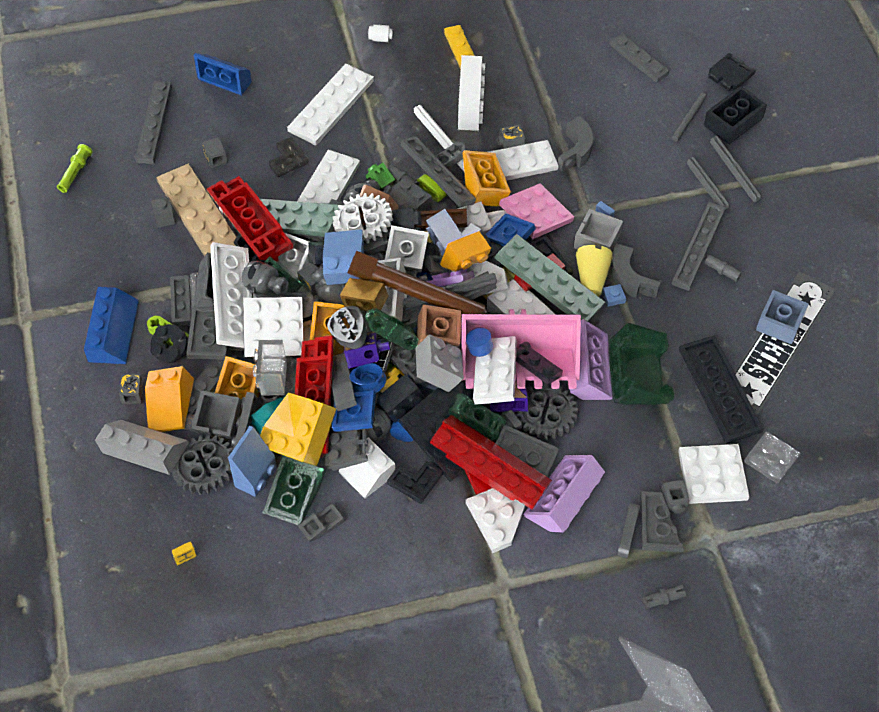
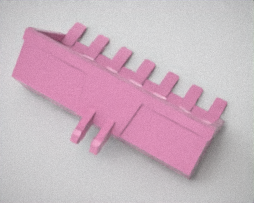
M509 309V315L462 314L460 349L462 354L463 380H465L466 388H474L476 356L471 355L468 350L466 336L473 329L485 328L489 330L492 338L516 336L517 348L523 342H528L532 349L562 369V376L551 383L552 389H559V380H568L569 389H576V380H579L581 315H527L526 309H521L520 315H515L514 309ZM516 362L515 380H517V388L524 389L525 380H534V388L542 389V380Z

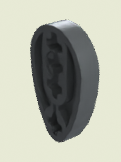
M343 307L330 317L327 324L328 330L340 345L351 349H358L365 343L367 322L358 307ZM344 317L347 319V322L350 325L349 329H347L345 323L342 320Z

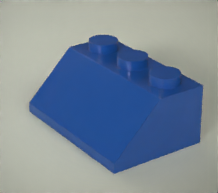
M195 53L193 55L198 80L242 95L252 82L250 70L207 54Z

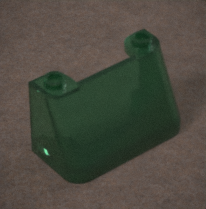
M628 322L611 338L608 345L612 399L614 403L622 405L668 404L674 399L673 388L669 385L663 386L660 357L669 347L666 333Z

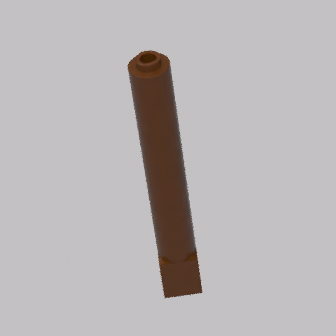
M359 251L355 252L347 271L348 274L363 280L384 283L389 288L436 307L461 310V317L462 314H487L485 305L379 263L378 259Z

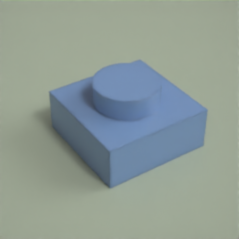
M602 201L596 205L595 211L614 217L615 210Z
M620 284L603 288L602 293L608 307L626 302V297Z

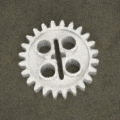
M366 193L363 194V197L357 194L356 199L350 197L349 202L344 200V206L338 205L339 210L334 211L336 215L333 216L335 231L362 229L363 241L365 240L367 244L369 239L376 241L377 235L383 237L382 232H388L387 227H391L390 221H393V213L389 203H386L385 198L381 199L380 195L374 198L373 193L369 197H367ZM359 208H362L366 230H364Z

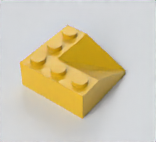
M287 393L263 426L260 437L269 450L317 466L337 408Z

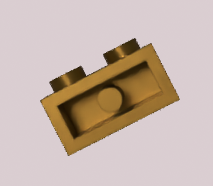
M349 278L340 297L345 307L356 306L361 311L380 314L389 295L384 283Z

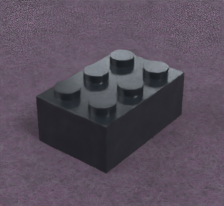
M740 86L706 112L703 126L730 145L764 118L767 104Z

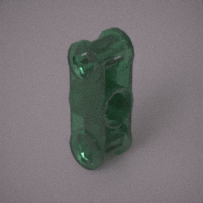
M376 308L370 309L366 313V321L370 330L406 350H412L417 347L419 340L412 327Z
M457 393L455 396L456 401L448 409V413L482 432L488 438L498 440L502 426H505L507 423L506 419L480 404H474V401L468 396ZM474 413L479 414L481 420H477L474 417Z

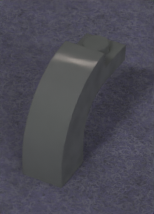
M581 116L567 123L566 136L574 142L575 146L558 157V169L561 172L572 168L574 164L581 168L590 158L593 132L590 125Z
M616 243L611 261V276L615 284H620L623 292L631 297L636 298L638 293L647 297L656 298L660 282L640 276L634 272L630 266L634 249Z

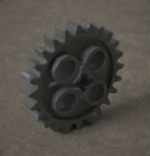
M544 383L542 389H534L529 386V392L527 391L528 411H514L515 416L522 423L523 433L530 431V436L537 434V439L544 436L546 441L548 436L555 440L556 434L563 437V431L569 433L570 428H574L578 415L577 402L573 401L574 396H568V390L562 392L561 386L559 389H552L546 383ZM550 398L551 400L549 402V408L546 412V419L544 424L542 425L541 423L543 420V414L545 413L547 400Z
M209 434L206 436V439L199 435L197 441L191 438L192 443L187 445L172 470L175 481H177L179 487H183L184 491L189 489L191 494H193L197 490L199 495H201L203 490H206L207 494H209L211 488L217 491L218 485L224 487V480L231 481L229 475H232L228 457L233 448H231L229 442H225L224 438L219 440L217 435L213 439L210 438ZM198 452H201L205 460V463L211 473V477L207 476L204 467L198 457Z

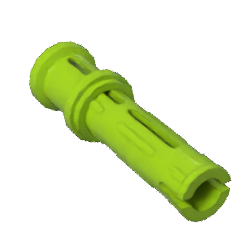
M78 145L76 154L70 159V166L57 185L59 191L67 192L79 170L85 167L87 158L93 153L92 149L87 145Z

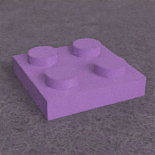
M460 269L450 272V274L445 272L432 276L433 280L427 282L441 287L463 282L475 276L474 271L467 272V269Z

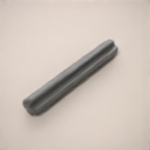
M695 157L689 158L687 165L717 205L726 207L725 211L728 210L730 203Z

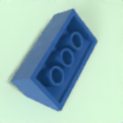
M97 288L84 346L88 362L126 364L139 303L138 299L118 288Z

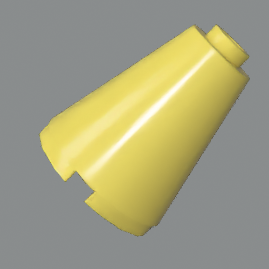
M595 245L582 246L576 252L580 282L594 294L600 296L611 265L613 252L604 246H601V249H596Z

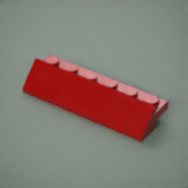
M240 176L226 184L221 180L207 188L208 193L260 260L279 261L278 257L294 248L293 243L283 232L281 225L247 182H244Z
M334 336L315 337V340L302 341L301 358H297L295 395L330 406ZM329 432L320 458L328 454Z
M452 415L442 422V425L430 441L432 445L447 454L446 458L513 502L516 499L531 510H533L552 482L551 479Z

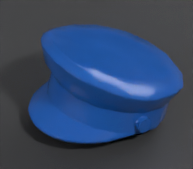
M374 363L358 366L349 375L353 383L354 392L374 390L377 393L386 383L385 373L379 365Z

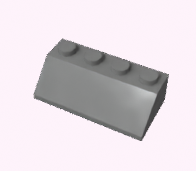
M124 420L105 424L95 439L103 454L168 475L171 474L189 444L188 440Z

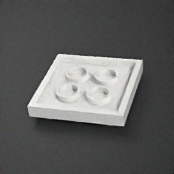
M302 297L243 298L245 357L301 355L303 341Z
M739 444L679 447L678 452L684 485L690 500L689 504L748 501L749 493Z

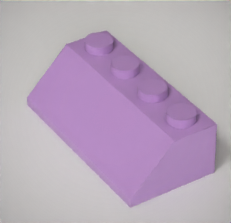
M582 319L580 326L579 380H576V389H570V393L582 400L613 399L608 334Z
M565 455L549 477L552 482L533 510L527 508L523 515L550 532H564L575 515L579 513L583 503L590 497V493L600 482L605 471L592 455Z

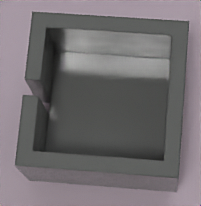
M201 390L191 429L200 434L217 435V437L232 440L233 436L237 434L236 422L238 416L242 414V400L238 397Z

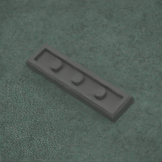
M345 353L333 356L332 389L337 411L357 405L353 383L349 378L350 368L347 366Z

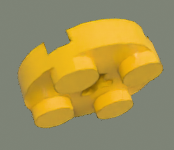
M393 366L385 372L386 383L380 390L381 393L399 380L397 377L399 374L404 376V373L399 368Z

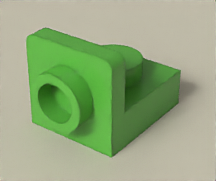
M384 163L378 166L377 164L371 166L365 176L367 179L371 178L377 181L380 190L395 181V178Z

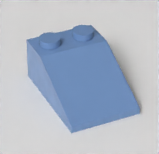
M362 229L325 233L323 275L327 285L347 283L349 278L360 279L348 274L347 271L355 252L364 253Z
M249 426L229 455L228 460L234 486L256 497L258 492L265 488L268 477L275 473L277 465L274 454L269 450L254 427Z

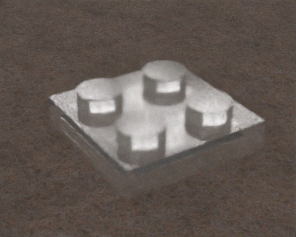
M766 431L747 455L744 463L778 484L798 459L800 452Z

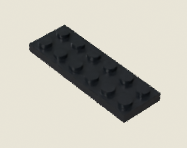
M713 335L681 345L679 351L725 443L728 444L762 433L763 427L716 336Z

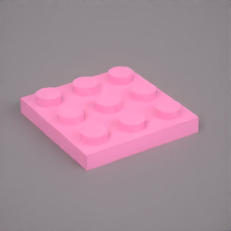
M537 184L503 198L499 203L509 215L535 224V230L530 235L533 239L567 225L574 220V216L542 184Z

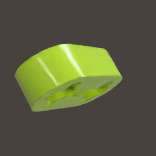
M424 174L416 180L419 182V187L431 195L434 201L439 202L446 197L443 189L428 175Z

